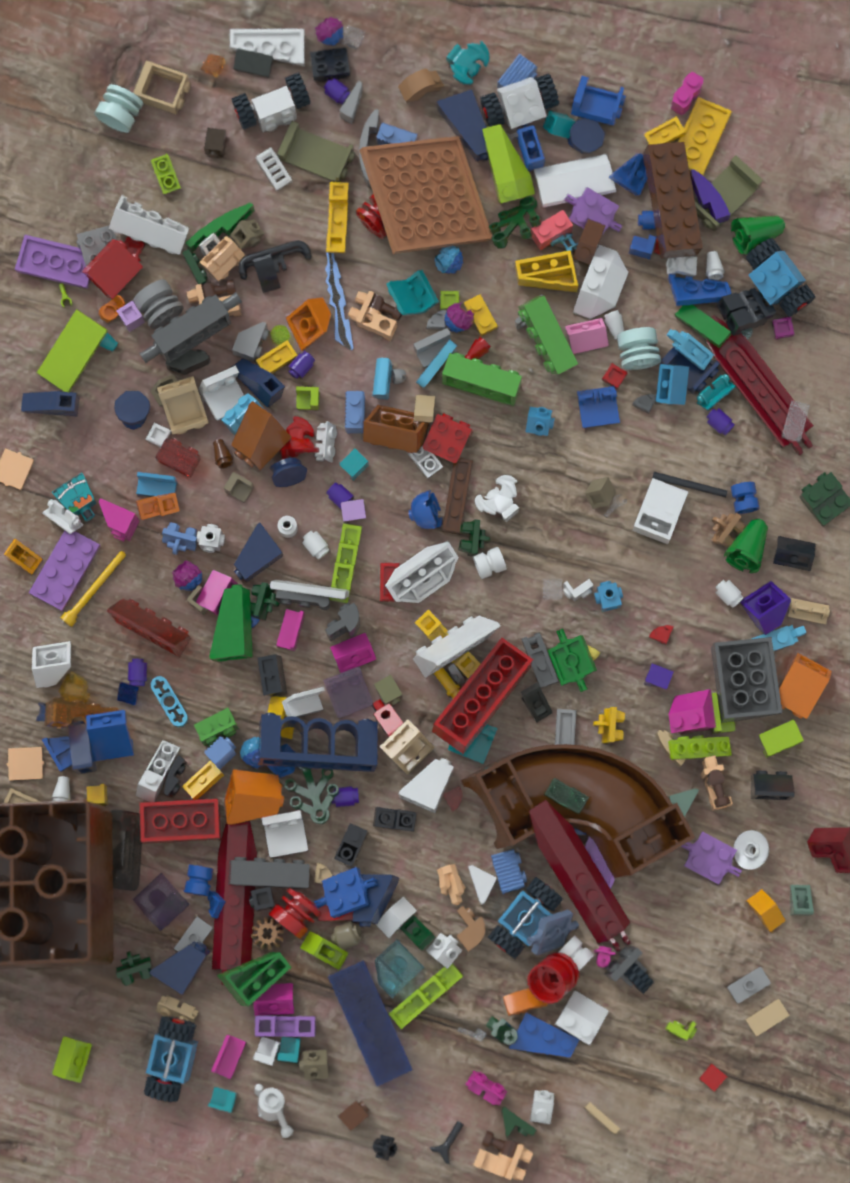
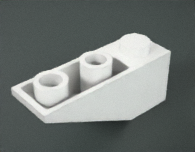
M162 740L138 783L137 797L148 802H155L180 747Z

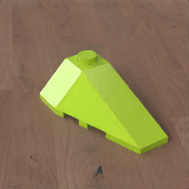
M496 125L483 128L482 132L498 202L504 203L535 194L531 175L502 126Z

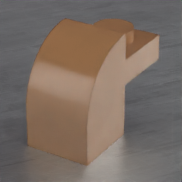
M427 68L411 74L398 86L406 102L420 100L427 92L439 91L444 87L437 71H428Z
M462 906L457 910V913L468 927L456 937L464 948L470 952L482 941L485 935V923L482 917L474 921L475 915L469 907L465 909Z

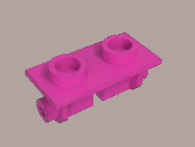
M600 946L599 949L594 950L593 953H597L596 964L598 967L604 968L609 965L610 957L615 955V952H611L612 948Z
M474 1070L465 1084L468 1086L467 1089L478 1096L484 1090L486 1093L483 1099L494 1106L495 1104L499 1106L507 1093L501 1084L490 1081L485 1074Z

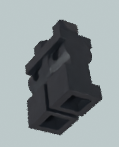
M755 287L738 294L733 293L722 296L717 305L723 319H727L726 324L733 336L739 335L744 330L765 325L767 320L774 317L776 313L773 305H764V302L767 300Z

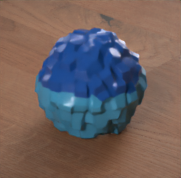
M443 247L439 251L440 254L434 258L437 269L447 274H453L457 270L460 271L463 264V256L459 247Z
M259 737L246 740L240 750L243 762L257 769L264 766L258 765Z

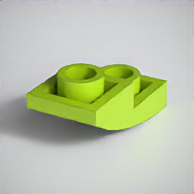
M166 154L152 159L151 163L163 195L181 189L169 155Z

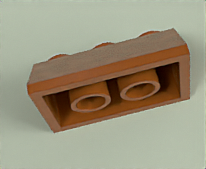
M377 405L364 421L363 442L386 446L390 449H400L408 453H417L424 443L430 422L414 421V412Z

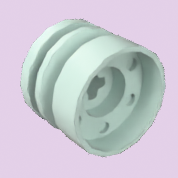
M109 85L106 89L107 93L103 95L105 101L99 103L94 114L107 126L128 133L135 121L132 116L139 114L138 109L142 108L143 101L123 87Z
M640 327L626 330L617 335L618 348L624 351L620 354V359L623 360L621 362L623 369L640 370L655 366L661 362V357L658 355L659 348L654 347L658 342L656 329Z

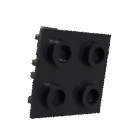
M346 47L310 52L314 81H318V83L327 81L326 76H328L329 80L330 76H334V79H336L335 75H337L338 79L350 77Z

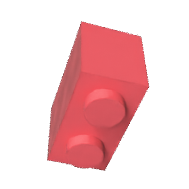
M564 210L543 221L540 226L531 228V237L541 251L563 235L565 237L566 234L572 233L573 224Z

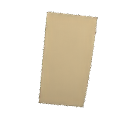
M659 730L656 734L658 742L666 755L671 759L668 741L673 740V736L666 730L663 732ZM686 759L672 761L680 768Z

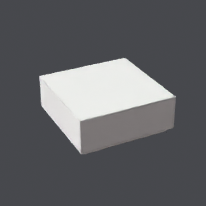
M154 423L146 441L164 448L172 432Z

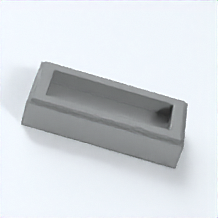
M557 709L555 745L575 744L576 710Z

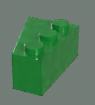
M270 952L217 976L240 1006H250L282 977L291 966L280 952Z

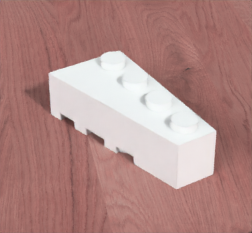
M123 195L119 199L109 229H112L117 234L128 235L133 240L144 241L152 247H160L168 253L179 255L189 231L188 227L169 218L162 219L159 213L153 210L148 212L143 210L142 205L137 202L134 205L127 202V197Z

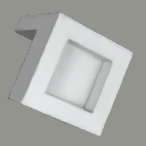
M262 1037L253 1060L274 1065L281 1042Z

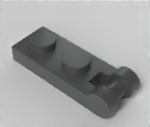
M280 590L276 592V600L280 601L282 605L298 603L300 607L310 608V605L319 606L321 610H328L330 608L329 598L325 596Z
M540 632L535 633L530 638H521L527 655L533 659L531 666L539 686L544 688L558 683ZM537 643L539 648L532 650L531 645Z

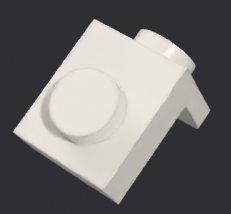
M697 257L668 258L666 264L667 275L669 273H678L690 277L695 276Z
M588 579L573 590L566 581L563 583V592L568 599L572 598L573 601H576L580 597L584 599L590 595L594 585Z
M546 1090L534 1091L530 1121L550 1124L554 1093Z

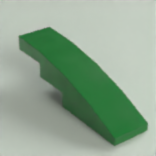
M252 203L245 204L214 219L185 242L187 249L193 253L199 247V244L212 233L217 238L223 232L230 237L236 226L255 211L254 205Z

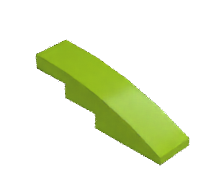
M343 523L332 578V588L351 591L362 526ZM329 597V600L348 603L349 597L345 599Z
M454 963L448 969L444 966L391 1011L389 1015L401 1029L404 1028L464 975Z

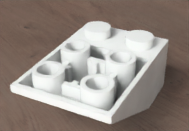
M653 478L632 531L668 544L688 491Z

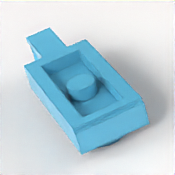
M672 329L667 333V336L674 341L672 345L677 351L699 369L704 370L714 356L711 351L689 333L684 331L679 333Z
M793 625L752 639L772 637L773 650L777 651L794 645L798 642L797 637L805 635L806 630L804 626L794 629Z

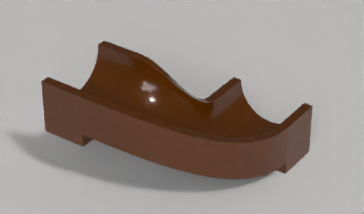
M569 744L533 747L498 759L461 780L463 786L473 790L487 807L496 828L497 838L493 842L496 849L513 846L534 834L529 810L545 800L574 829L586 833L593 839L613 878L633 875L695 838L679 805L671 803L664 790L650 775L618 755L593 747Z

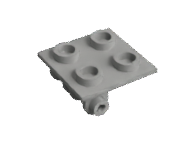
M109 226L76 234L78 238L76 243L78 248H81L86 266L112 239L117 240L114 231L109 229Z

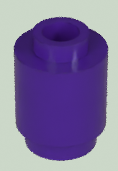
M337 79L328 80L324 86V93L337 104L343 105L351 93L349 92L350 89Z
M303 351L302 354L299 353L288 366L290 369L289 374L295 379H303L314 366L315 359L306 351Z
M720 408L717 411L713 409L707 415L709 419L707 423L724 436L735 426L732 422L733 420Z
M337 482L326 492L329 496L328 498L340 509L342 502L354 501L355 497L342 484L339 485Z
M132 659V662H128L129 686H145V682H147V663H144V659Z
M353 786L340 787L339 794L333 799L332 804H336V808L355 806V803H359L358 788H353Z

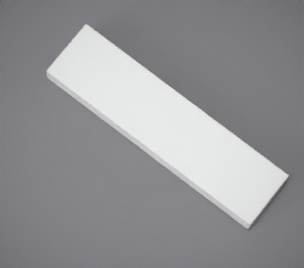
M273 580L270 583V588L275 590L339 599L348 598L350 591L282 580Z

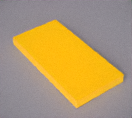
M700 97L697 98L685 124L684 130L686 134L681 136L678 142L685 143L689 170L695 169L701 175H704L732 111Z

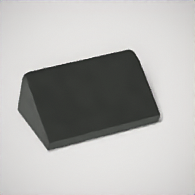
M237 48L233 70L269 78L274 61L273 56Z

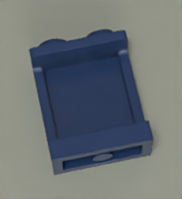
M675 347L660 362V364L689 367L687 390L692 394L696 391L701 392L707 385V379L709 377L713 379L720 371L718 369L720 363L718 361L714 362L712 359L704 370L699 369L677 351Z

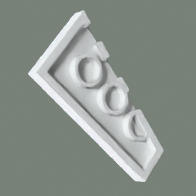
M230 29V48L235 51L237 48L267 54L273 56L274 60L304 66V29Z

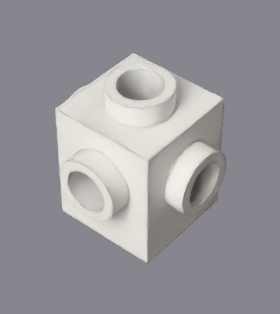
M207 524V527L202 526L201 531H198L196 541L204 552H220L221 546H224L225 535L218 528L219 526ZM207 535H212L213 538L209 540Z
M440 933L426 952L448 969L462 949L457 946L458 941L451 935L446 937Z

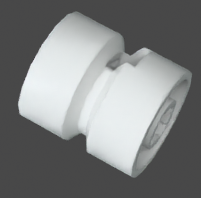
M499 547L490 549L487 555L482 552L473 556L481 579L491 576L492 571L499 573L507 570Z
M576 936L559 951V953H564L571 957L576 963L578 970L594 956L589 949L582 948V942Z

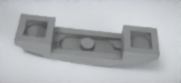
M377 109L369 116L363 128L359 150L362 147H368L370 133L377 134L379 110ZM359 151L360 166H361L362 175H363V178H364V181H365L366 185L371 187L370 181H369V178H368V175H367V172H366V169H365V166H364V163H363V160H362V157H361V154H360V151Z

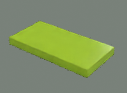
M76 309L37 373L64 392H70L109 330Z

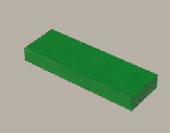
M683 305L675 314L677 319L718 348L731 335V331L694 305Z

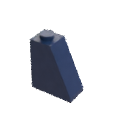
M261 523L256 525L234 563L236 568L235 574L240 580L244 579L246 583L283 557L282 551Z
M84 721L74 722L73 726H68L72 768L78 775L96 772V761L87 732V723Z
M361 874L364 881L375 877L377 885L367 889L369 905L353 911L352 921L359 923L360 927H371V924H378L399 883V877L382 874Z
M193 941L157 965L149 974L183 995L190 987L211 951L207 949L205 944Z

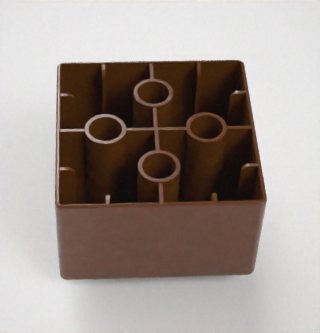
M87 800L0 804V969L111 964L114 960L112 811L107 807Z

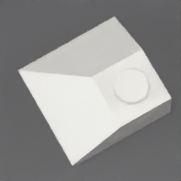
M71 641L37 646L32 649V672L36 687L56 685L71 667Z

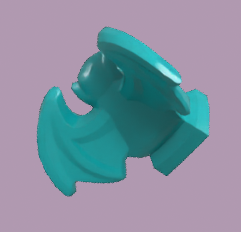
M480 41V44L469 43L467 44V49H461L460 45L456 44L446 56V61L449 64H454L451 65V69L454 73L453 78L464 85H472L474 83L471 78L476 76L481 68V65L476 63V61L480 60L484 67L488 66L490 54L483 41Z

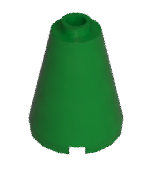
M779 216L743 217L733 219L731 222V232L734 231L735 237L732 238L738 252L744 255L750 253L751 250L767 239H774L783 234L785 229V222Z
M761 519L751 520L725 551L724 557H727L726 562L733 568L742 572L744 569L750 570L749 573L751 574L757 573L760 570L768 532V526L765 521Z

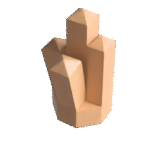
M450 864L437 869L441 893L444 895L449 894L452 904L459 905L462 902L461 895L464 893L465 886L457 872L456 865Z

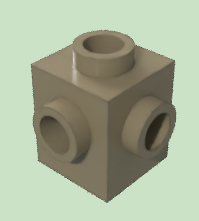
M253 219L241 221L230 235L240 249L257 246L265 233Z
M327 1050L303 1051V1060H299L300 1072H304L305 1080L329 1078Z

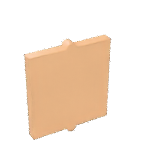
M5 448L0 459V482L4 483L6 487L11 486L22 490L34 459L22 455L21 452L16 453Z
M43 747L8 748V763L6 765L9 769V781L43 779V765L45 764L43 761Z

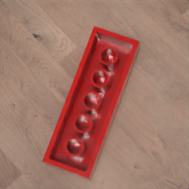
M501 638L434 722L432 732L464 754L529 671L533 659L504 638Z

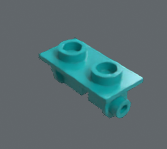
M726 374L720 375L712 382L713 390L708 386L698 394L696 398L698 400L697 404L709 410L723 397L728 395L736 385L729 382L730 378Z

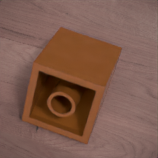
M252 401L247 408L231 446L236 450L234 454L240 460H244L251 468L255 466L261 470L292 437L272 414Z

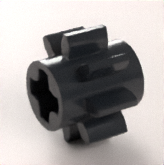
M385 1135L377 1138L373 1143V1151L376 1153L375 1157L389 1161V1157H393L397 1152V1144L394 1143L395 1138Z

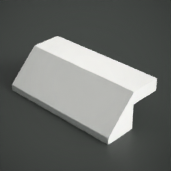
M606 154L534 169V176L538 184L539 196L543 207L567 203L564 199L568 193L577 199L583 194L586 187L600 195L616 192L614 181L609 179L612 170Z

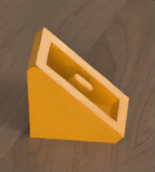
M17 539L12 541L4 553L10 561L30 574L34 573L43 560Z
M763 889L746 900L769 932H772L786 921L777 904Z

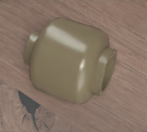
M351 921L335 926L334 934H332L334 945H338L343 950L357 946L360 943V939H362L359 925Z

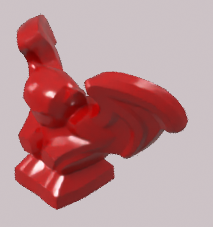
M294 416V422L286 428L287 433L292 438L280 449L282 460L289 458V456L297 457L305 452H320L319 447H315L311 439L304 438L305 435L314 437V430L311 424L304 418Z

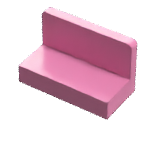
M602 318L565 326L573 354L608 346L606 326Z

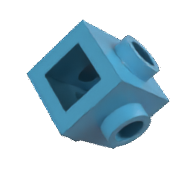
M530 407L525 432L538 436H548L549 429H553L555 419L551 417L552 410L544 407Z
M611 581L600 583V586L597 587V592L594 593L596 604H600L602 612L621 608V598H623L621 587H617V584L611 583Z

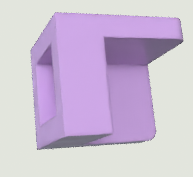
M133 301L117 310L120 319L129 332L145 323L143 316Z
M363 499L341 503L343 521L366 518Z

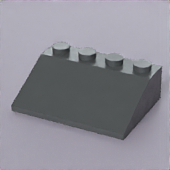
M772 637L714 643L711 647L721 723L782 714Z

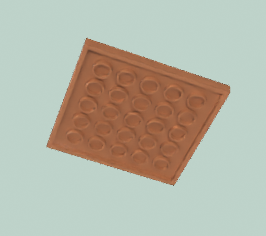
M459 136L362 147L359 150L393 254L485 242L492 239V234L490 233Z

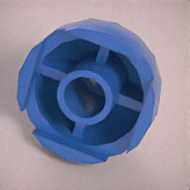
M431 490L418 494L412 500L411 510L408 511L411 521H415L420 528L428 530L442 526V517L438 518V511H441L434 492L431 493Z

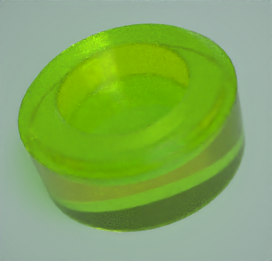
M277 325L271 330V339L278 345L290 338L289 330L284 325Z

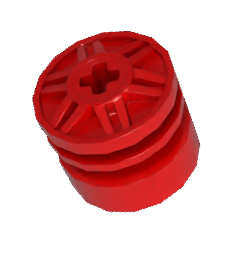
M374 194L369 197L372 205L364 202L362 208L359 207L355 213L368 231L378 238L384 239L387 234Z
M289 888L286 892L293 897L291 901L282 896L287 906L284 908L276 904L269 915L301 940L308 931L303 922L307 920L314 924L315 920L309 914L312 912L319 917L321 913L315 904L302 893Z
M559 952L551 953L530 970L528 975L529 989L535 998L541 1002L556 1003L577 985L579 980L578 967L568 955Z

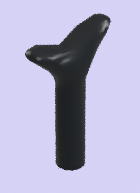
M459 1121L456 1122L443 1144L430 1147L431 1151L440 1153L446 1164H450V1147L464 1126Z

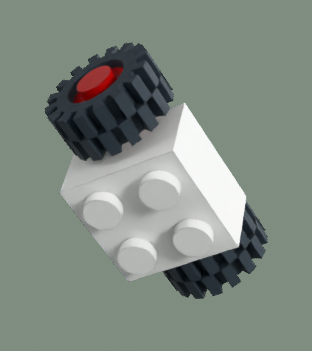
M299 72L285 77L287 86L252 99V105H250L246 93L231 98L235 113L243 130L257 125L256 118L262 132H271L278 126L283 124L289 125L291 121L297 119L295 107L299 109L311 104L308 91Z
M549 73L497 89L499 99L495 92L480 97L483 114L489 127L504 125L506 120L507 125L512 129L547 117L545 110L559 106L557 90Z

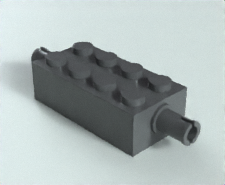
M236 292L223 301L219 300L217 295L206 297L197 307H190L186 314L173 318L170 324L165 327L157 328L154 334L151 335L154 345L140 352V356L147 363L160 354L169 364L229 326L231 320L228 311L241 304V299Z

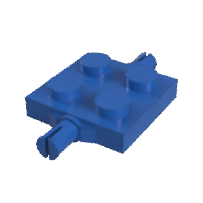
M358 867L322 880L325 891L324 897L315 900V906L318 909L327 905L332 918H337L369 905L367 889L377 885V880L373 877L364 881Z

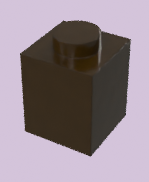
M207 127L204 144L205 155L211 158L224 157L227 141L226 130Z

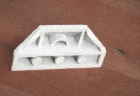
M599 245L581 287L573 311L574 314L591 320L595 316L616 306L628 275V271L617 251Z
M449 542L426 547L397 567L385 586L396 602L419 603L450 581L459 557Z

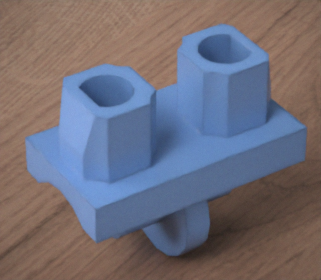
M172 522L167 529L163 528L162 542L167 543V547L173 548L172 554L177 555L179 550L184 552L186 549L196 550V529L189 527L185 533L179 532L180 526Z

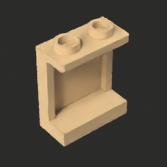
M194 376L157 388L172 434H184L189 429H199L209 423Z

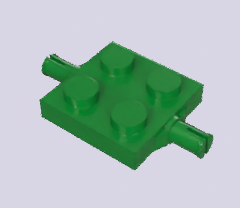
M564 629L556 631L560 642L547 651L561 686L576 682L580 692L588 690L584 678L596 672L597 669L584 636L579 635L573 639H567Z

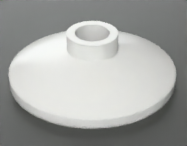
M753 830L745 831L738 836L734 843V849L737 850L734 858L741 867L754 870L761 867L767 860L769 845L764 835L760 832Z

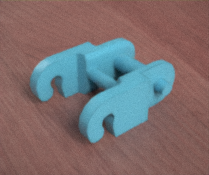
M566 234L565 237L562 235L550 243L551 246H554L555 243H563L566 251L571 250V253L573 249L576 250L578 245L571 238L573 234ZM566 240H569L572 245L568 248L565 243Z

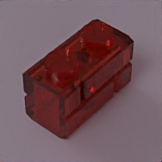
M166 438L155 457L156 461L191 478L201 460L198 451L192 447L187 449L181 446L182 443L174 438L171 440Z

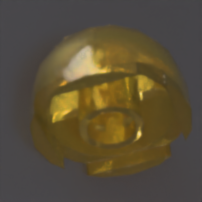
M70 670V674L66 675L58 692L61 697L60 699L56 697L55 706L62 709L75 710L82 703H87L90 693H88V683L83 676Z

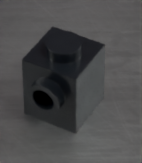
M271 887L251 891L252 896L249 897L251 908H255V911L258 912L275 907Z

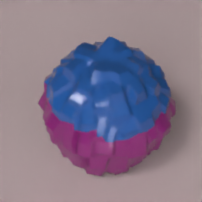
M330 16L315 27L317 40L331 46L339 43L344 33L342 21Z
M462 302L452 304L446 311L445 323L451 332L457 333L468 330L473 324L474 313L471 310L466 313L463 308H460Z
M187 560L177 566L172 572L175 587H178L180 590L193 591L202 582V571L199 570L197 565Z

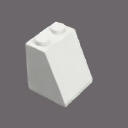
M443 758L440 760L435 759L400 790L399 798L435 813L453 774L454 767L451 766L452 762Z

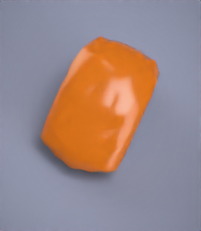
M117 295L98 310L100 318L106 323L116 319L119 316L117 310L125 306L124 299Z

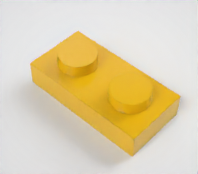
M676 116L644 133V137L649 145L670 143L686 133Z
M481 294L464 302L467 312L471 310L474 313L473 323L480 336L498 328Z
M288 340L258 358L256 362L259 367L274 373L293 361L297 354Z
M210 760L182 787L194 800H198L224 774Z

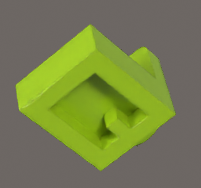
M675 1020L673 1023L668 1022L665 1030L684 1041H687L688 1038L692 1039L697 1031L694 1021L690 1023L687 1030H684L685 1026Z

